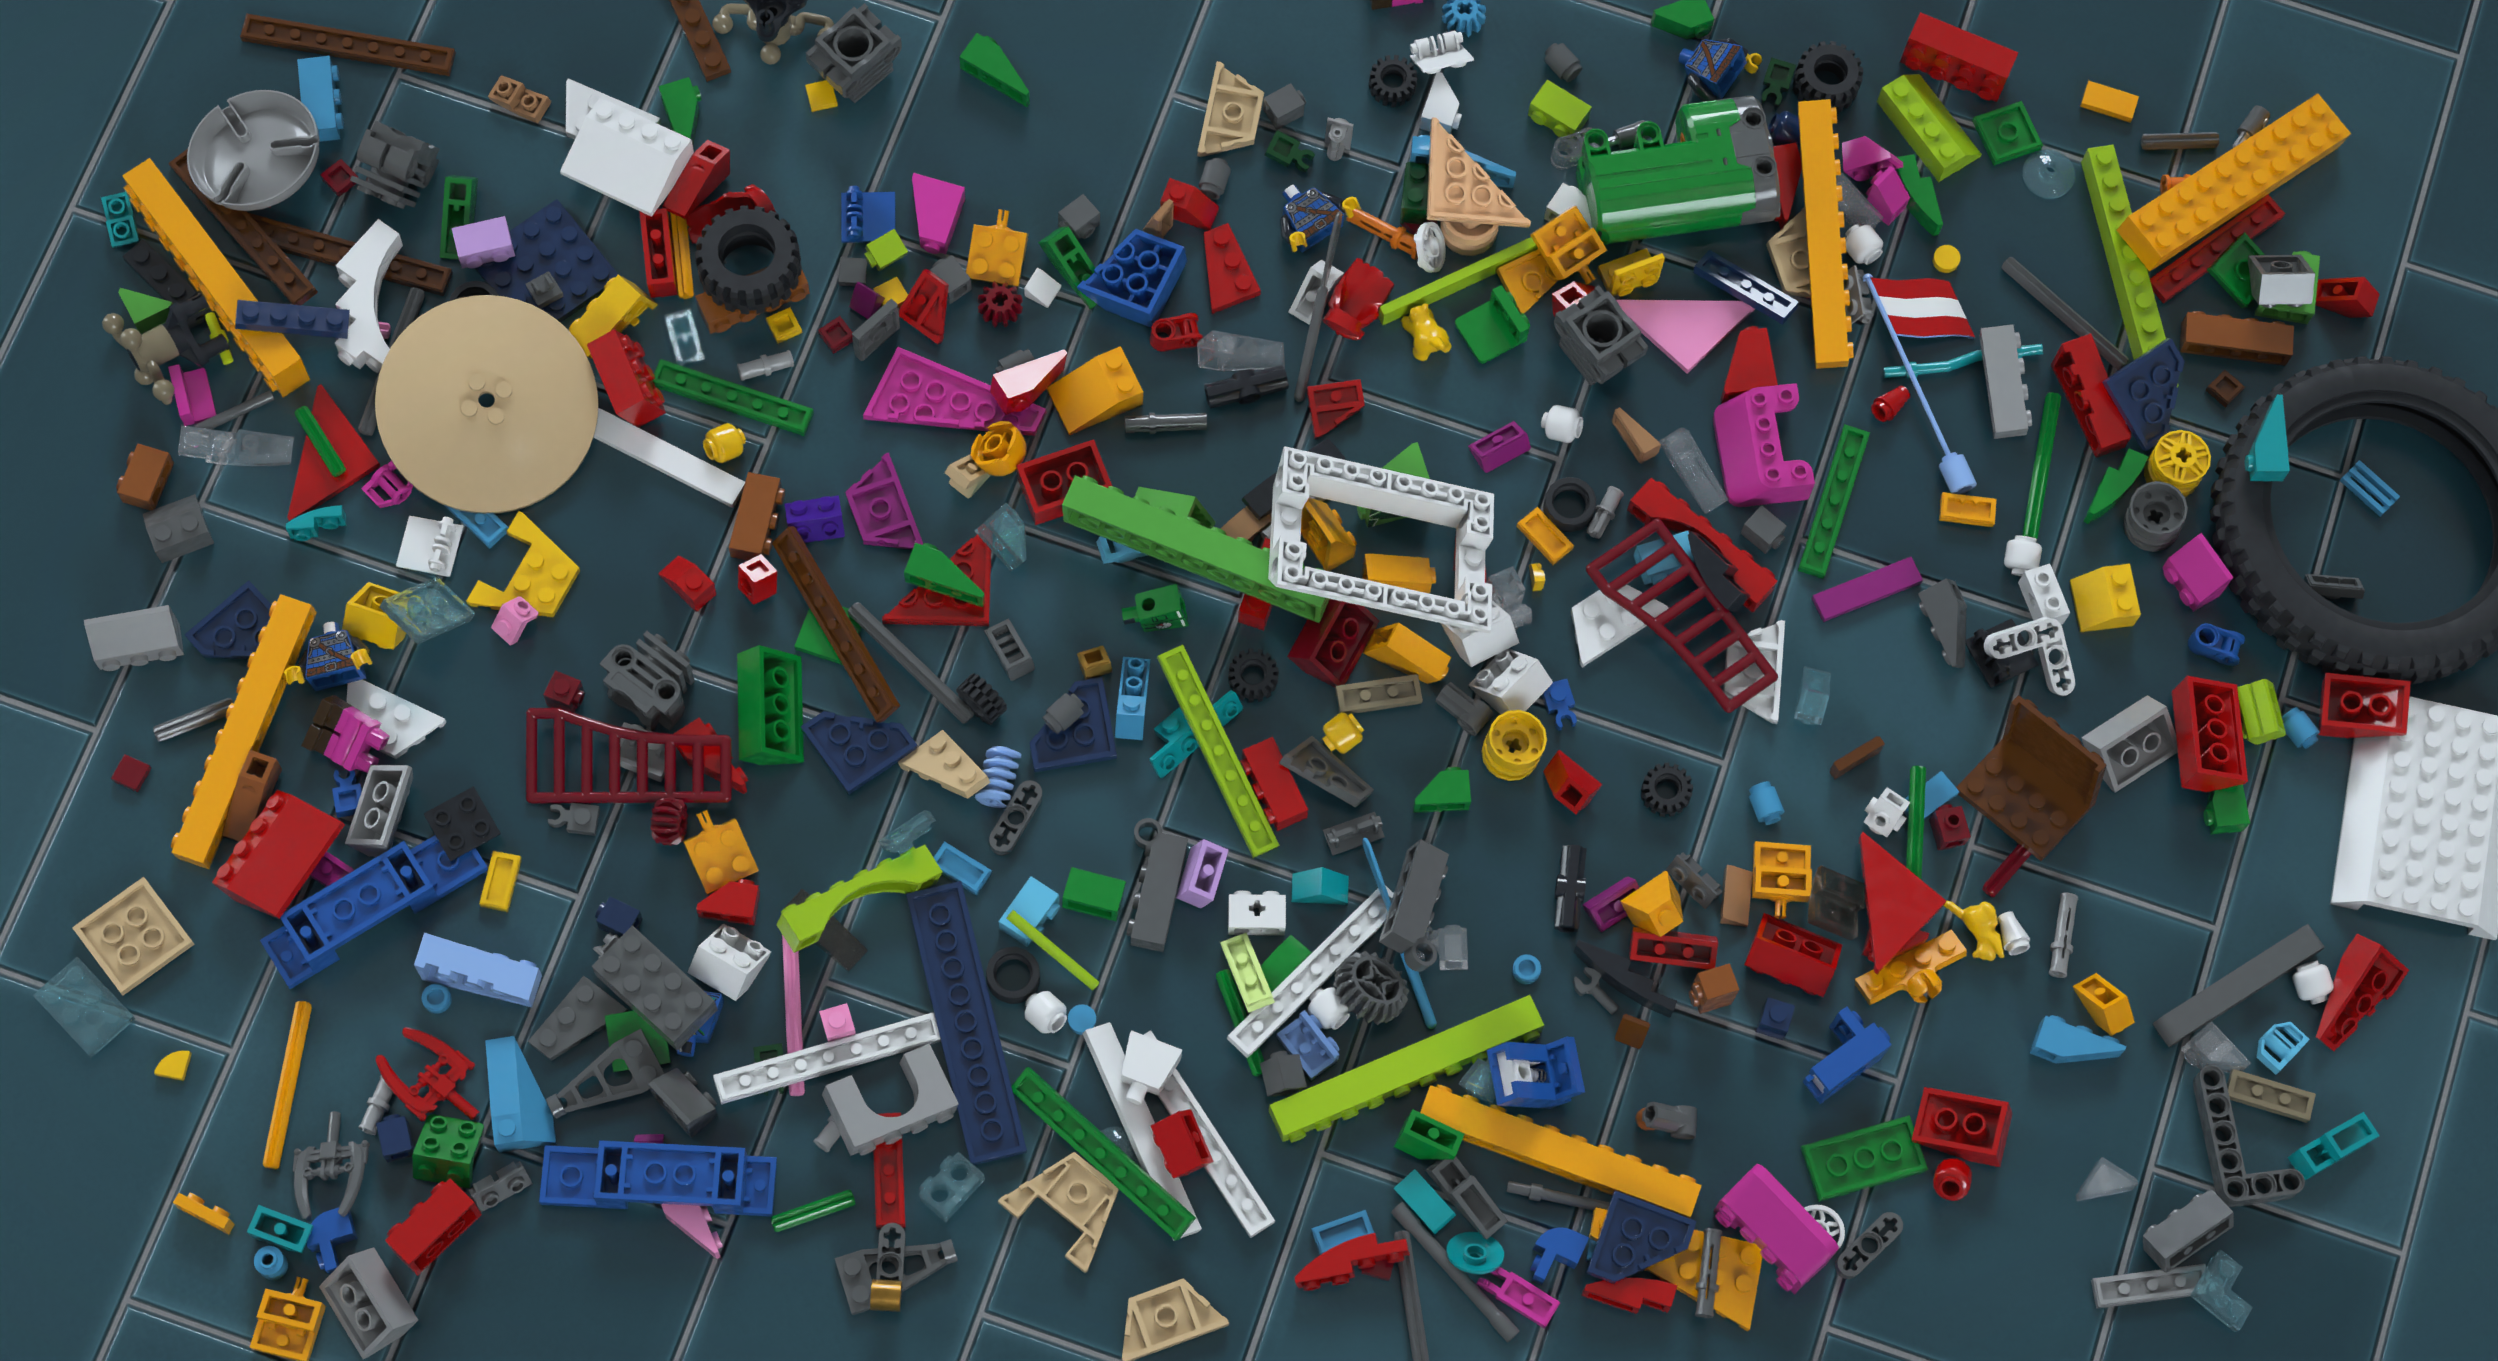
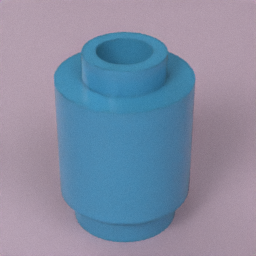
M2298 707L2291 709L2282 716L2285 732L2297 748L2303 746L2307 749L2319 740L2317 735L2320 731L2304 711H2300Z
M1769 781L1752 786L1749 789L1751 794L1749 799L1758 822H1765L1766 825H1770L1780 821L1781 815L1785 811L1775 787L1771 786Z
M265 1246L255 1254L254 1266L264 1278L278 1280L286 1274L288 1260L278 1248ZM273 1259V1262L270 1265H267V1263Z

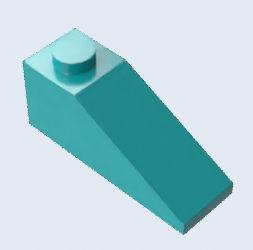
M2276 395L2270 404L2249 454L2245 457V470L2249 471L2250 481H2283L2290 471L2283 395Z

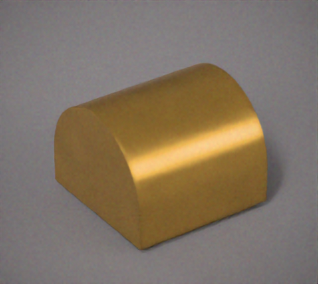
M1104 646L1077 653L1085 680L1112 672L1111 661Z
M872 1279L870 1309L900 1312L902 1281Z

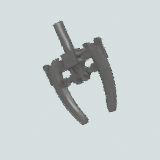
M337 1111L330 1112L327 1142L321 1143L320 1149L316 1150V1147H307L304 1151H301L299 1148L294 1150V1194L297 1208L302 1219L306 1222L312 1219L308 1196V1180L318 1176L325 1181L328 1180L329 1176L332 1179H337L338 1175L343 1172L349 1174L345 1195L338 1209V1213L342 1217L348 1214L354 1204L363 1180L370 1143L367 1140H363L361 1144L351 1141L348 1142L349 1146H341L338 1143L341 1113ZM343 1159H350V1162L345 1163L344 1166L339 1165ZM311 1163H321V1167L312 1170L310 1168Z

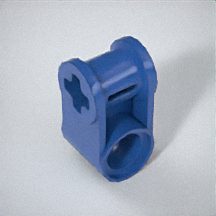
M2205 623L2201 624L2190 635L2188 647L2196 655L2216 660L2224 665L2236 666L2240 660L2238 657L2240 645L2244 644L2245 637L2238 632ZM2199 635L2206 637L2208 644L2203 643Z

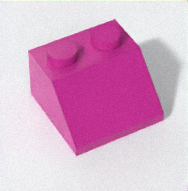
M2202 533L2169 557L2162 567L2167 581L2174 584L2179 591L2182 602L2186 606H2190L2193 612L2218 598L2233 579L2229 570Z

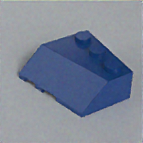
M1135 229L1113 250L1114 253L1103 264L1100 263L1094 269V273L1086 281L1083 280L1077 286V289L1104 310L1152 328L1153 323L1159 319L1187 263V257L1183 246Z

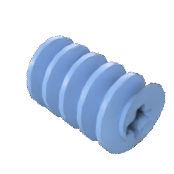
M994 746L986 751L985 756L987 759L983 763V772L988 776L990 783L975 794V799L979 803L993 808L1007 807L1002 803V800H1010L1011 795L1004 791L1013 790L1014 785L1007 782V779H1016V774L1010 772V769H1018L1019 764L1012 761V759H1020L1021 753L1003 746Z

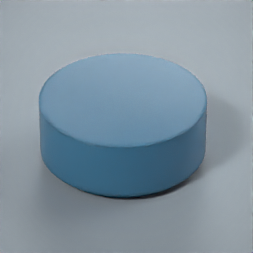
M1528 954L1519 956L1512 967L1514 978L1522 984L1534 983L1541 973L1539 960Z
M442 984L427 986L421 997L426 1010L434 1014L446 1011L452 1001L449 990Z
M1077 1005L1068 1014V1025L1074 1033L1083 1035L1085 1030L1095 1027L1096 1014L1087 1005Z

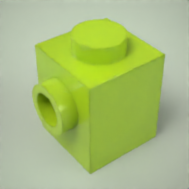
M893 229L867 244L865 247L867 252L864 253V256L872 268L876 266L878 271L906 256L908 250L896 230Z

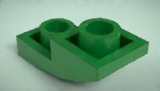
M1290 935L1261 965L1271 993L1313 953L1293 935Z

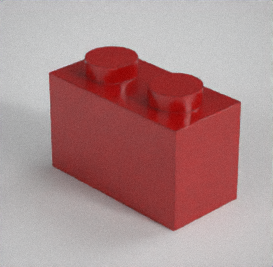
M1191 1109L1178 1111L1150 1125L1153 1130L1154 1142L1160 1147L1165 1158L1164 1165L1173 1179L1186 1176L1214 1162Z

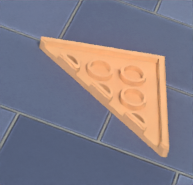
M1432 117L1430 126L1427 220L1529 228L1531 221L1523 216L1512 200L1490 179L1491 177L1477 162L1473 161L1452 134H1449L1439 123L1440 121Z

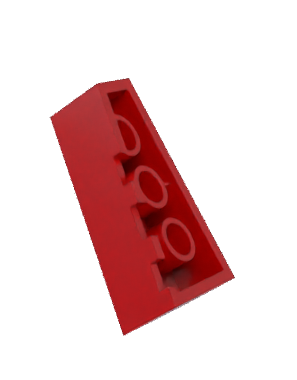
M2090 333L2062 343L2051 363V367L2095 457L2097 458L2125 448L2131 438V431L2102 383L2108 378L2092 334Z

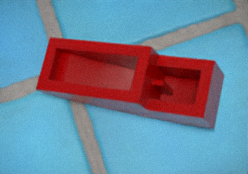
M1624 1278L1615 1283L1602 1280L1586 1284L1581 1296L1634 1314L1638 1313L1641 1304L1668 1313L1678 1285L1645 1278Z

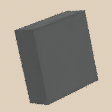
M840 257L839 286L855 287L857 282L866 285L867 260L864 258Z

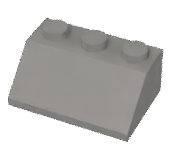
M169 605L84 620L92 656L100 670L115 671L120 666L130 664L133 666H143L148 661L158 659L170 661L174 660L176 656L184 655L180 624Z
M2148 695L2081 737L2083 745L2087 750L2096 752L2103 758L2104 763L2107 765L2103 780L2115 793L2178 753L2176 733L2167 706Z
M370 765L346 838V845L367 856L378 857L392 848L394 836L413 780L412 767L408 765Z
M374 1247L349 1255L319 1286L362 1359L370 1357L403 1336L418 1321V1318Z

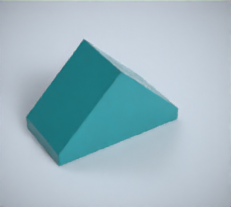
M1324 867L1293 873L1291 902L1348 905L1349 876Z

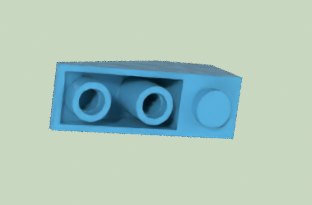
M1123 657L1115 738L1143 740L1151 659Z
M2051 1015L2050 1017L2045 1016L2039 1023L2030 1054L2057 1064L2119 1057L2125 1051L2126 1046L2119 1044L2120 1041L2116 1038L2095 1035L2087 1027H2074L2066 1024L2063 1018Z

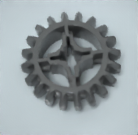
M1364 951L1360 954L1354 953L1340 964L1336 971L1333 985L1337 988L1335 995L1342 997L1340 1004L1347 1005L1348 1012L1353 1011L1357 1019L1363 1017L1367 1024L1374 1021L1378 1025L1381 1022L1388 1023L1402 1012L1408 1001L1407 994L1409 990L1406 988L1407 980L1401 978L1402 971L1395 970V963L1389 964L1386 962V956L1378 958L1376 952L1369 955L1367 951Z

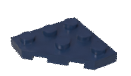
M2171 338L2165 339L2102 382L2142 451H2147L2155 446L2160 438L2170 431L2171 425H2169V421L2177 399L2178 379L2180 372L2183 371L2185 362Z
M248 580L184 635L203 657L249 659L252 652H256L259 646L258 637L261 629L264 626L267 627L270 620L269 611L271 604Z
M1103 677L1075 681L1067 694L1070 696L1074 693L1084 704L1081 708L1084 714L1070 727L1056 734L1045 723L1038 734L1030 741L1034 772L1117 759Z
M823 711L801 726L804 735L848 795L918 748L916 742L901 723H877L874 719L846 717Z
M1615 1190L1586 1274L1615 1283L1683 1252L1689 1246L1697 1221Z

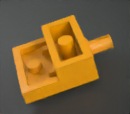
M1576 205L1530 234L1557 280L1565 279L1579 271L1585 284H1589L1596 279L1587 265L1606 252L1607 249L1594 227L1590 228Z
M998 209L996 225L982 226L974 224L966 273L971 279L987 282L995 281L999 284H1003L1006 281L1008 285L1019 287L1029 234L1013 231L1007 227L1010 211L1004 210L1003 216V210Z
M708 810L702 812L706 823L701 813L696 815L703 830L698 835L683 841L706 894L720 889L730 881H738L759 871L735 818L720 825H713Z
M1755 841L1753 850L1752 898L1769 899L1775 902L1774 918H1786V903L1791 901L1808 902L1811 898V846Z
M296 1277L292 1293L286 1294L265 1288L256 1316L258 1322L250 1344L252 1350L296 1361L310 1360L326 1306L322 1302L303 1297L309 1282L308 1279Z

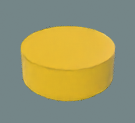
M1942 245L1936 249L1932 262L1938 271L1951 273L1957 269L1961 256L1955 247Z

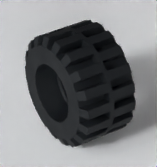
M1825 41L1819 42L1818 47L1813 44L1809 47L1808 51H1804L1793 78V84L1795 85L1793 89L1795 94L1799 93L1797 99L1799 101L1831 99V108L1836 107L1837 113L1842 112L1843 107L1847 109L1852 101L1855 100L1862 83L1863 67H1860V58H1854L1855 52L1852 49L1848 51L1846 50V45L1841 44V46H1837L1834 41H1830L1829 45H1826ZM1820 71L1832 72L1838 76L1841 83L1836 85L1825 84L1816 77L1815 73Z

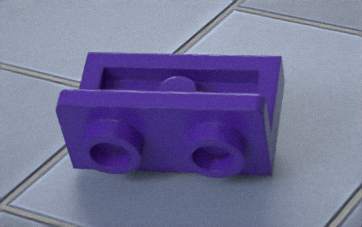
M839 495L824 496L805 501L798 500L784 504L788 527L795 526L804 543L845 536Z

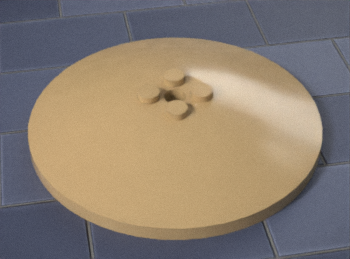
M479 295L455 299L434 307L418 317L399 335L385 357L379 373L375 395V411L378 430L390 459L397 470L418 491L430 499L456 510L470 513L495 514L519 510L545 499L563 486L576 472L588 453L594 438L598 419V391L591 364L576 338L557 319L532 304L504 296ZM485 393L491 394L495 398L494 404L488 408L482 407L478 402L479 397Z

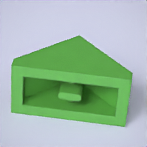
M120 288L118 292L137 330L141 334L166 322L169 313L168 307L173 304L172 302Z

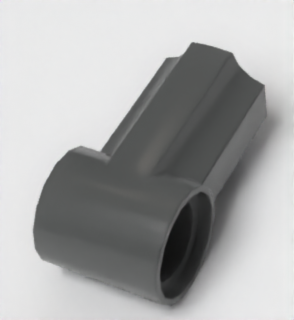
M1452 682L1442 689L1435 701L1457 719L1462 729L1473 736H1476L1494 715L1488 705L1479 699L1473 700Z
M1658 1102L1647 1103V1107L1642 1113V1121L1645 1122L1646 1127L1670 1132V1136L1676 1139L1688 1140L1696 1138L1697 1108L1685 1105L1670 1106Z

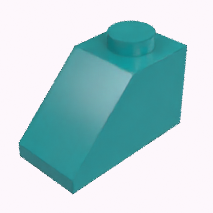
M258 1205L247 1233L252 1238L277 1248L302 1253L314 1226Z

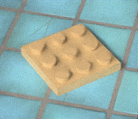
M144 877L72 927L122 995L128 993L195 945Z

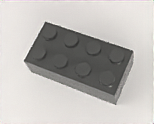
M633 925L592 965L595 975L677 1051L718 1010L715 1001Z

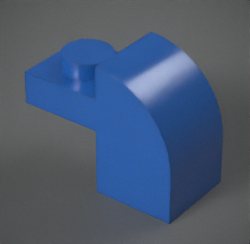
M339 1208L326 1211L314 1219L311 1223L314 1227L307 1241V1247L311 1252L321 1251L316 1253L320 1269H325L329 1275L340 1265L335 1245L358 1239L351 1211L345 1217H342L338 1213Z
M1554 1228L1543 1233L1533 1247L1534 1251L1543 1254V1256L1537 1254L1530 1268L1531 1271L1535 1272L1532 1281L1542 1285L1553 1260L1575 1269L1589 1237L1568 1228Z

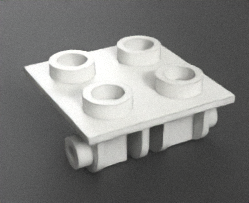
M1454 30L1443 33V39L1438 34V49H1436L1433 36H1430L1429 39L1414 40V43L1410 44L1411 53L1414 54L1410 55L1411 60L1423 73L1426 72L1427 74L1438 73L1441 71V68L1449 66L1453 68L1463 67L1467 62L1474 61L1471 54L1460 44L1463 42L1461 32Z
M409 516L396 567L450 577L464 526L453 524L454 520L449 517H443L442 521Z

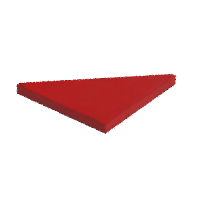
M322 384L317 386L311 413L341 459L346 471L338 477L332 476L306 434L287 516L288 521L313 511L380 467L377 459Z
M988 523L980 533L966 542L950 558L984 592L985 604L983 607L918 586L906 595L895 608L882 617V623L989 626L992 524Z
M1862 832L1859 837L1862 873L1865 881L1867 915H1869L1871 951H1873L1874 959L1873 968L1874 973L1878 975L1945 905L1946 900Z

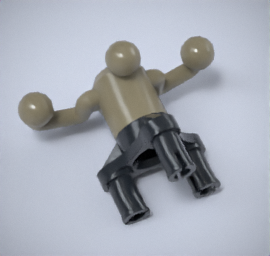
M743 0L747 4L729 3L721 8L719 14L712 21V26L717 33L727 34L733 27V20L730 14L747 15L748 27L756 31L758 38L766 44L760 51V57L764 63L769 65L777 63L781 57V51L777 46L786 43L790 36L801 34L804 30L805 22L824 26V28L819 30L817 37L834 25L832 19L819 14L801 12L797 16L791 15L805 7L808 0Z
M201 292L180 304L176 302L170 305L166 322L143 334L133 328L122 331L124 320L116 313L107 314L102 321L103 329L107 333L112 334L113 338L127 350L132 362L136 366L134 371L135 380L141 385H148L154 382L152 393L156 399L162 401L165 405L172 403L175 391L173 384L168 380H164L159 368L160 365L177 356H181L201 367L209 363L210 358L230 349L223 334H219V336L202 345L196 343L190 329L206 322L204 310L209 308Z

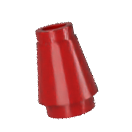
M1899 386L1874 399L1871 406L1873 415L1881 422L1893 420L1910 398V393L1904 386Z

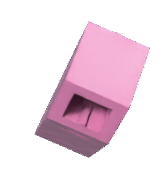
M661 1204L665 1216L670 1222L716 1259L721 1258L718 1249L722 1248L723 1245L717 1231L710 1232L707 1223L711 1222L712 1219L706 1206Z

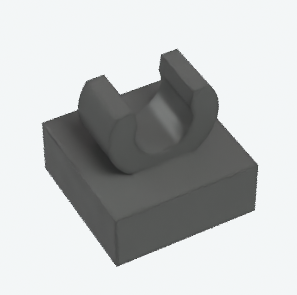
M549 271L525 284L539 309L564 297L563 292Z

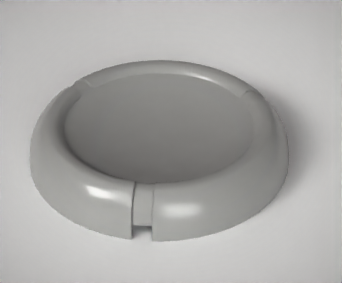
M255 90L227 99L229 106L221 110L219 105L212 109L195 129L187 152V165L191 179L200 192L209 200L226 208L239 211L264 209L289 198L310 177L319 155L320 136L311 112L301 101L279 91Z

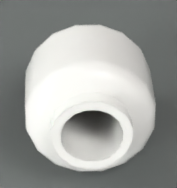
M1856 224L1845 233L1847 236L1846 251L1856 263L1868 265L1881 256L1883 241L1870 225L1859 227Z
M1555 405L1549 412L1543 414L1541 427L1545 428L1546 436L1549 439L1570 443L1575 438L1580 437L1583 429V417H1580L1579 412L1575 408Z
M2016 535L2015 539L2007 542L2004 565L2012 569L2011 574L2022 576L2025 571L2039 567L2042 547L2036 543V538Z
M2312 961L2296 967L2297 972L2293 974L2292 980L2298 997L2301 1000H2310L2311 1004L2328 1000L2327 994L2331 993L2334 989L2328 967L2319 964L2318 961Z
M1334 987L1326 988L1325 990L1318 988L1309 997L1311 1003L1308 1006V1013L1310 1015L1313 1014L1319 1020L1323 1029L1332 1028L1336 1030L1350 1017L1348 1006L1340 1004L1342 997L1335 995L1337 990Z
M1042 991L1038 994L1034 993L1025 1003V1019L1041 1033H1055L1064 1026L1067 1020L1066 1006L1049 991Z

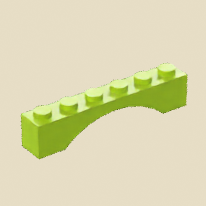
M926 845L916 849L914 846L903 851L900 857L896 859L887 858L881 861L877 868L868 871L864 869L848 882L839 881L823 894L816 892L800 905L794 903L787 906L781 911L777 927L795 953L818 942L830 918L841 907L854 899L881 892L907 894L924 890L937 884L942 870Z

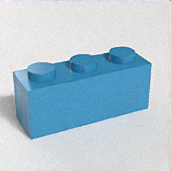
M330 56L297 59L301 102L308 108L316 122L320 142L339 140L340 129H344L342 113H338L337 105H342L340 89H336L335 81H340L338 66L332 64Z

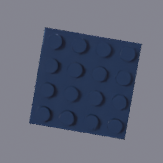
M558 199L509 231L515 253L514 257H509L508 260L503 262L492 261L484 263L480 267L474 268L482 279L495 289L499 296L518 299L537 308L539 307L528 292L525 284L549 271L563 292L564 297L541 310L547 312L560 323L589 304L593 299L599 297L603 293L606 283L618 275Z

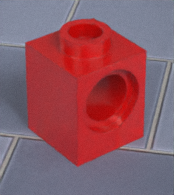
M762 554L738 565V589L755 605L777 593V570Z

